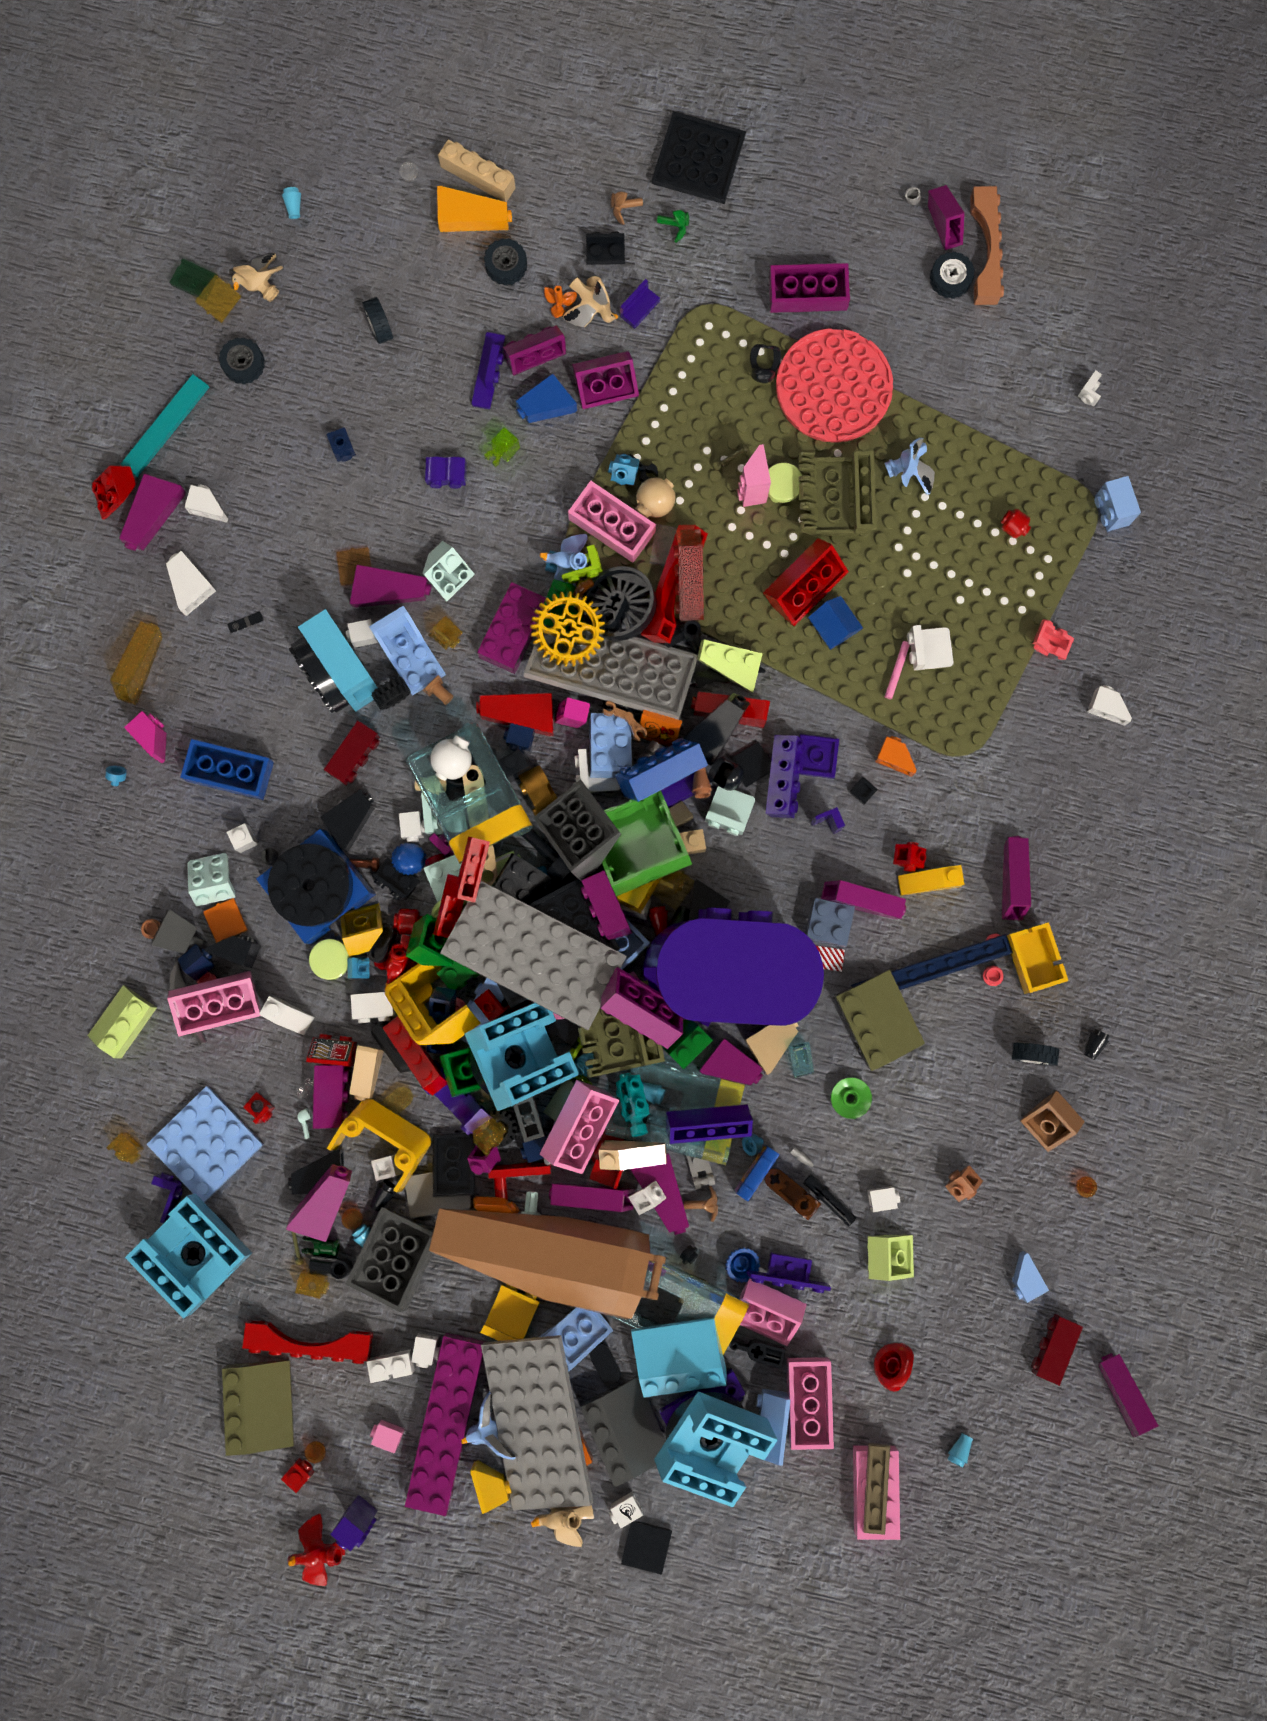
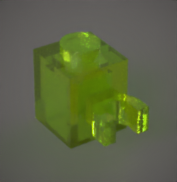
M503 427L491 440L493 450L488 451L484 457L486 460H489L492 456L496 457L492 462L495 467L499 465L501 457L508 462L520 449L519 439Z

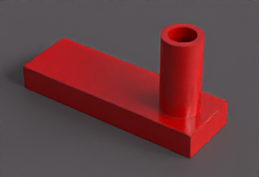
M544 1162L494 1165L490 1173H488L489 1179L494 1178L495 1197L508 1200L506 1177L551 1174V1164L546 1165Z

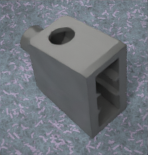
M167 909L151 945L185 954L188 946L192 948L197 944L201 947L204 940L194 936L197 927L175 912Z

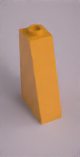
M437 186L438 225L440 232L509 230V222H512V211L508 210L507 202Z

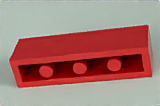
M398 1016L383 1027V1030L424 1090L433 1096L447 1085L446 1078L425 1047L417 1044L411 1038Z

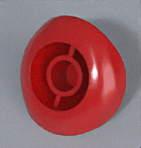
M896 1342L883 1346L877 1352L874 1359V1371L880 1384L887 1390L897 1392L908 1381L914 1361L912 1349L904 1343Z

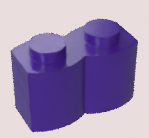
M426 457L425 481L427 485H430L431 488H441L444 485H449L450 488L454 489L465 486L466 459L462 457Z

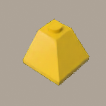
M379 903L348 911L340 917L342 940L349 957L369 952L383 932Z
M479 1460L474 1461L470 1473L481 1512L484 1514L509 1501L512 1491L509 1481L505 1480L504 1474Z

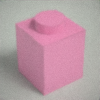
M381 1420L378 1425H374L370 1437L373 1438L371 1445L395 1453L405 1428Z

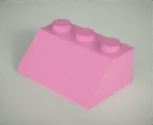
M763 444L758 446L743 467L742 475L739 476L740 482H738L737 496L738 500L742 501L743 507L767 502L771 480Z
M749 1278L739 1300L749 1304L740 1325L788 1346L802 1324L807 1304L766 1285L753 1282Z

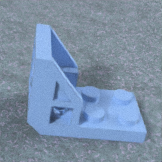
M404 606L369 626L399 676L406 682L412 696L423 690L437 675L441 678L446 675Z
M574 1308L561 1321L539 1337L561 1335L569 1372L614 1330L600 1313Z

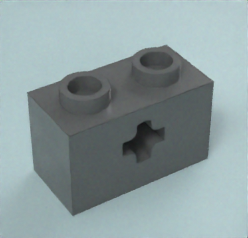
M534 1096L513 1105L524 1143L544 1137L545 1131Z

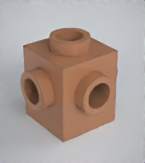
M969 1165L960 1172L957 1169L948 1177L950 1180L945 1187L960 1202L965 1198L967 1200L971 1199L977 1193L976 1190L983 1180Z

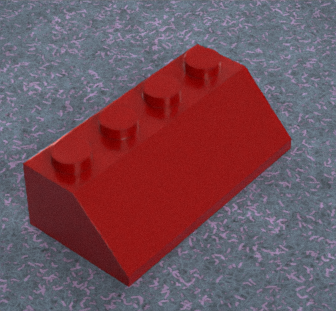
M817 538L763 594L771 606L792 626H795L849 571L833 545Z

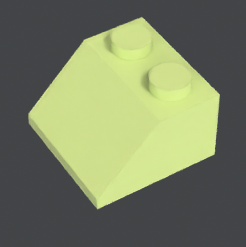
M913 1235L868 1236L869 1279L892 1281L914 1277Z

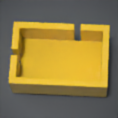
M1049 922L1007 935L1013 952L1011 956L1024 994L1069 981L1063 963L1053 965L1054 961L1061 960V956Z

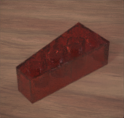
M700 529L676 530L677 546H674V558H677V565H674V576L678 577V583H675L674 587L675 595H678L679 602H675V614H679L680 621L704 620L703 543Z

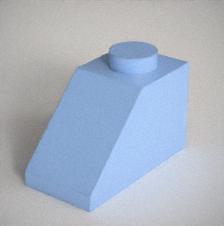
M1025 1251L1020 1252L1012 1281L1015 1285L1013 1291L1019 1300L1022 1299L1028 1303L1046 1293L1049 1289L1029 1254Z

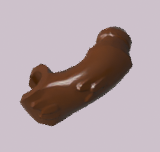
M591 578L580 580L576 585L573 598L579 593V599L582 600L583 594L594 586L593 580Z

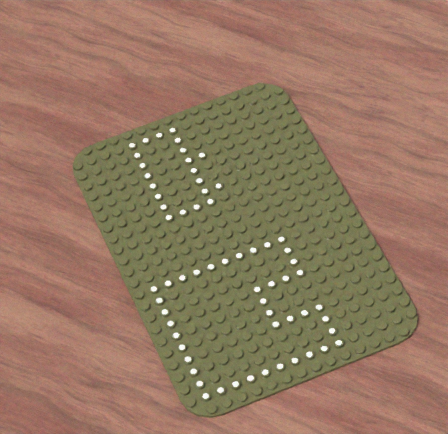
M720 304L700 305L689 311L678 323L592 482L635 510L638 505L636 500L637 490L643 483L639 480L641 472L638 470L634 485L617 484L615 481H611L612 473H609L610 461H614L616 455L632 454L635 458L640 459L639 461L645 466H650L651 463L656 465L658 478L663 480L667 478L674 485L672 489L675 492L676 498L672 510L659 518L651 516L647 518L656 524V532L634 563L571 521L567 529L566 538L587 534V542L580 553H588L587 546L595 545L603 571L618 566L635 568L649 579L656 592L678 525L698 526L708 535L702 552L688 567L678 587L674 605L675 619L683 623L695 620L700 624L702 633L726 645L763 653L761 663L936 753L950 757L968 756L981 749L991 737L1035 650L1033 642L1042 620L1050 621L1096 530L1099 519L1098 508L1095 505L1094 497L1090 490L1077 480L895 389L892 391L891 402L884 417L867 434L846 442L832 443L813 439L797 430L783 414L776 393L778 369L774 379L768 383H759L751 376L750 353L754 345L764 344L766 346L779 347L782 361L789 348L797 340L730 307ZM760 348L757 356L758 366L763 369L771 368L774 361L773 350ZM917 438H924L923 442L927 445V452L919 457V461L930 466L935 472L933 488L929 495H926L915 475L910 477L908 486L905 487L901 478L903 472H900L896 477L890 478L884 464L889 459H899L902 452L910 449V444ZM762 444L764 445L768 469L778 463H789L798 468V454L801 452H815L814 458L852 457L854 451H874L877 528L854 536H812L800 532V522H802L800 521V515L810 514V512L800 509L799 503L801 502L799 501V496L786 503H775L768 496L767 502L764 504L743 507L742 501H739L737 496L738 482H740L739 476L742 475L743 467L758 446ZM743 445L749 446L748 452H743L721 465L719 470L713 468L714 462L724 460L742 449ZM646 472V475H647L648 477H650V478H654V477H655V476L653 475V473H647V472ZM801 472L802 476H803V475H808V476H809V474L804 473V472ZM1019 509L1030 517L1029 526H1031V529L1025 537L1021 535L1019 538H1013L1002 530L1000 522L1008 510ZM819 538L833 545L849 572L795 626H792L771 606L763 592ZM612 580L617 589L618 581ZM650 594L641 599L650 598ZM841 596L863 629L830 650L808 617L826 601ZM921 625V630L948 628L950 631L953 665L946 668L914 671L913 664L910 663V645L893 698H885L884 696L902 642L907 641V633L912 626Z

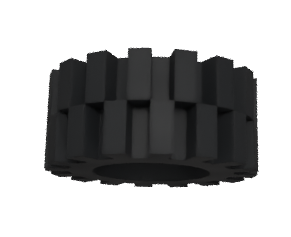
M396 677L395 679H390L389 682H385L384 685H380L379 688L374 690L375 692H372L371 696L379 709L384 710L406 699L411 691L402 677Z
M504 1110L489 1112L494 1121L501 1120L506 1124L507 1131L503 1136H495L491 1131V1123L483 1131L481 1137L486 1143L496 1144L497 1147L508 1145L514 1140L518 1131L515 1117L510 1112Z

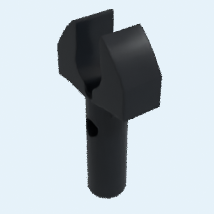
M639 461L638 470L641 472L639 477L641 482L650 478L646 475V472L653 473L655 477H658L656 465L651 463L650 466H645Z

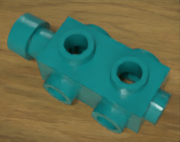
M631 1073L619 1075L620 1080L616 1082V1095L620 1098L622 1106L621 1115L625 1118V1122H631L632 1127L630 1131L632 1137L645 1135L648 1133L646 1124L643 1123V1118L650 1113L644 1093V1085L640 1075H631Z

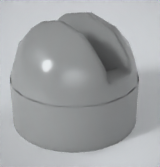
M916 187L909 188L905 193L906 201L910 205H917L921 200L920 190Z

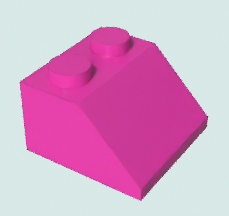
M141 711L124 728L151 757L160 763L165 761L167 733L162 729L164 724L151 713L147 715Z

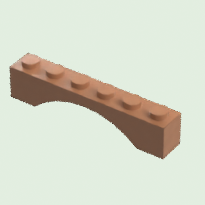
M997 186L973 187L970 195L971 215L981 227L987 245L986 265L973 287L974 305H997L1000 298L1004 295V286L1001 285L1003 267H1000L1002 249H999L1002 231L999 230L998 226L1001 222V212H998L1000 194H997Z

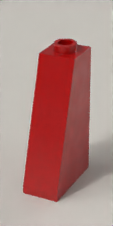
M698 692L697 697L692 699L691 709H694V715L706 717L730 695ZM745 698L750 705L738 724L764 729L770 701Z
M552 693L480 696V702H476L477 714H480L482 720L510 726L512 723L532 728L538 734L554 736Z

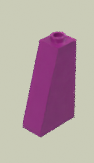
M147 474L143 475L119 538L125 544L124 547L136 551V549L144 551L184 498L186 491L181 485Z
M357 565L349 604L352 607L359 608L426 601V596H430L432 584H429L426 577Z
M1012 836L1008 837L1004 844L1002 920L1022 921L1031 907L1029 838Z
M842 880L824 883L821 895L823 900L854 906L855 910L890 919H902V916L905 914L906 899Z
M667 1153L666 1164L632 1168L630 1170L642 1189L657 1181L666 1199L654 1207L669 1233L674 1232V1235L686 1232L685 1228H688L689 1224L669 1153Z
M332 1164L291 1213L286 1230L326 1242L350 1183L352 1170L344 1166Z
M555 1183L552 1184L549 1190V1199L551 1200V1205L625 1212L634 1210V1206L628 1197L635 1193V1189L617 1187L615 1190L613 1187Z
M1113 1353L1102 1357L1103 1362L1098 1364L1132 1437L1140 1436L1158 1427L1159 1425L1121 1355L1114 1356Z

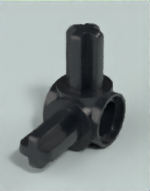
M695 620L687 621L677 627V631L674 632L670 644H664L667 648H670L682 641L684 643L690 642L695 654L698 655L701 644L700 636H702L700 624ZM687 626H690V627L693 628V630H694V634H693V635H690V634L687 633V631H686V627H687Z

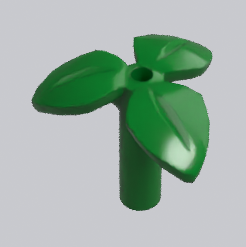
M676 210L673 211L674 218L658 215L657 223L679 228L674 241L675 243L679 242L686 234V226H689V213Z

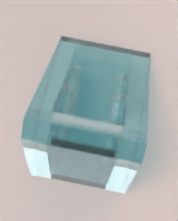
M809 1042L789 1046L787 1052L794 1078L813 1074L814 1068Z

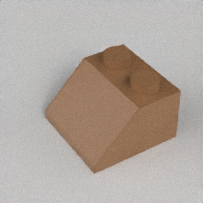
M1058 1091L1043 1099L1020 1120L1047 1152L1076 1135L1085 1122Z

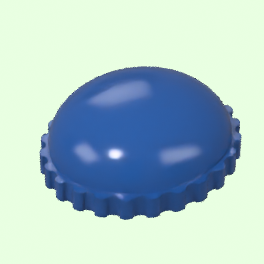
M415 843L400 844L392 853L393 867L399 873L407 875L417 874L426 864L425 851L419 845H415Z
M745 1247L731 1252L725 1263L726 1273L729 1277L741 1283L747 1282L750 1278L747 1275V1270L758 1272L760 1267L757 1253Z

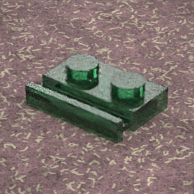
M182 258V263L177 267L170 280L171 286L206 301L214 287L215 280L218 279L217 274Z

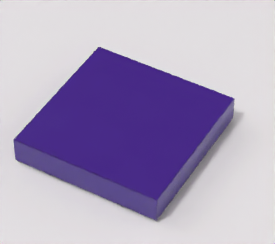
M800 734L799 737L805 743V751L801 755L803 769L799 775L835 779L839 739Z

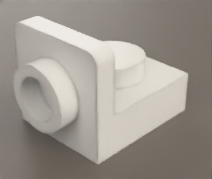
M1096 370L1078 395L1085 404L1095 406L1101 397L1095 391L1101 384L1098 380L1102 374Z
M395 1155L371 1161L376 1181L404 1173L395 1165Z
M654 1181L628 1198L638 1215H641L663 1202L666 1196L657 1181Z

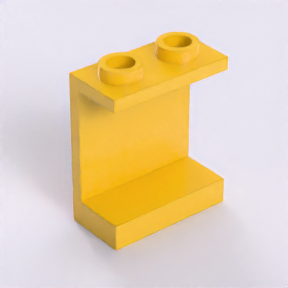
M508 1284L506 1286L501 1285L480 1333L497 1341L524 1339L539 1305V1301L536 1300L537 1297L527 1292L525 1295L517 1292L518 1288Z

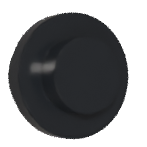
M691 1245L685 1248L679 1257L683 1260L682 1263L684 1265L687 1263L692 1264L698 1257L696 1253L698 1248Z

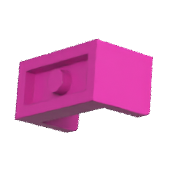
M567 697L558 705L555 723L573 728L581 727L587 722L590 703Z

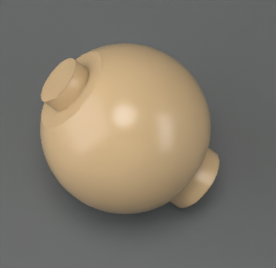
M654 477L645 480L637 490L636 500L638 505L635 510L646 518L649 516L654 518L665 516L672 510L675 504L676 497L672 489L674 485L667 478L663 480Z

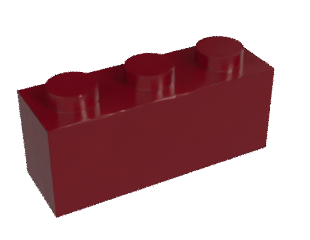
M357 720L323 770L347 786L348 783H352L356 779V772L360 766L363 767L367 763L371 750L374 751L378 747L380 736Z
M1054 1314V1317H1051L1048 1321V1332L1046 1337H1043L1040 1341V1352L1038 1357H1034L1031 1368L1032 1373L1060 1386L1083 1326Z

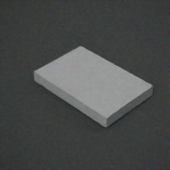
M433 1172L412 1175L405 1186L410 1218L437 1214L439 1208L459 1210L472 1207L471 1196L433 1197Z

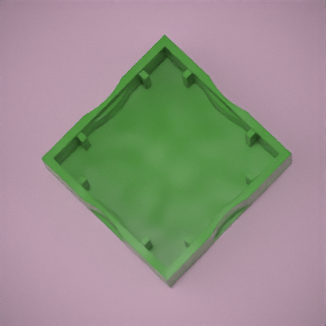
M661 790L639 802L631 799L622 805L604 810L621 833L602 862L616 896L692 865Z

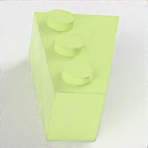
M701 640L697 660L741 686L746 691L753 693L763 653Z

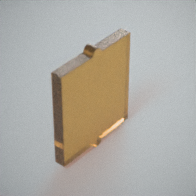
M369 547L351 548L350 550L336 552L341 586L353 584L357 565L371 567Z

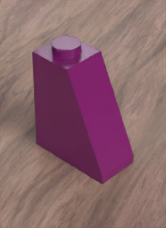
M947 185L929 190L928 208L943 248L948 250L963 245L964 211Z
M725 1039L720 1042L699 1070L701 1074L747 1085L757 1084L763 1076L761 1073L763 1068Z

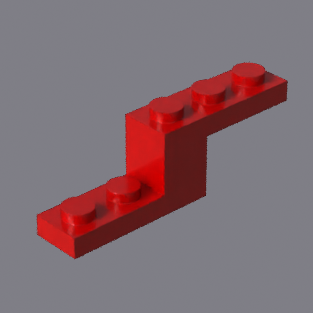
M468 836L459 876L447 875L433 932L434 935L448 938L461 915L464 900L476 902L490 844L489 841Z

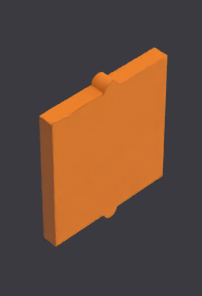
M234 898L221 904L217 903L216 906L203 911L216 943L248 930Z

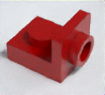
M299 1458L281 1480L297 1493L313 1475V1467L307 1460Z

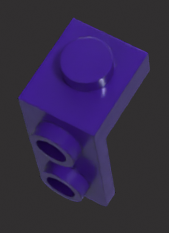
M167 1173L154 1176L151 1183L152 1185L171 1190L160 1223L163 1224L170 1218L168 1214L174 1209L176 1201L181 1198L183 1188H181L182 1182L173 1179L174 1176Z

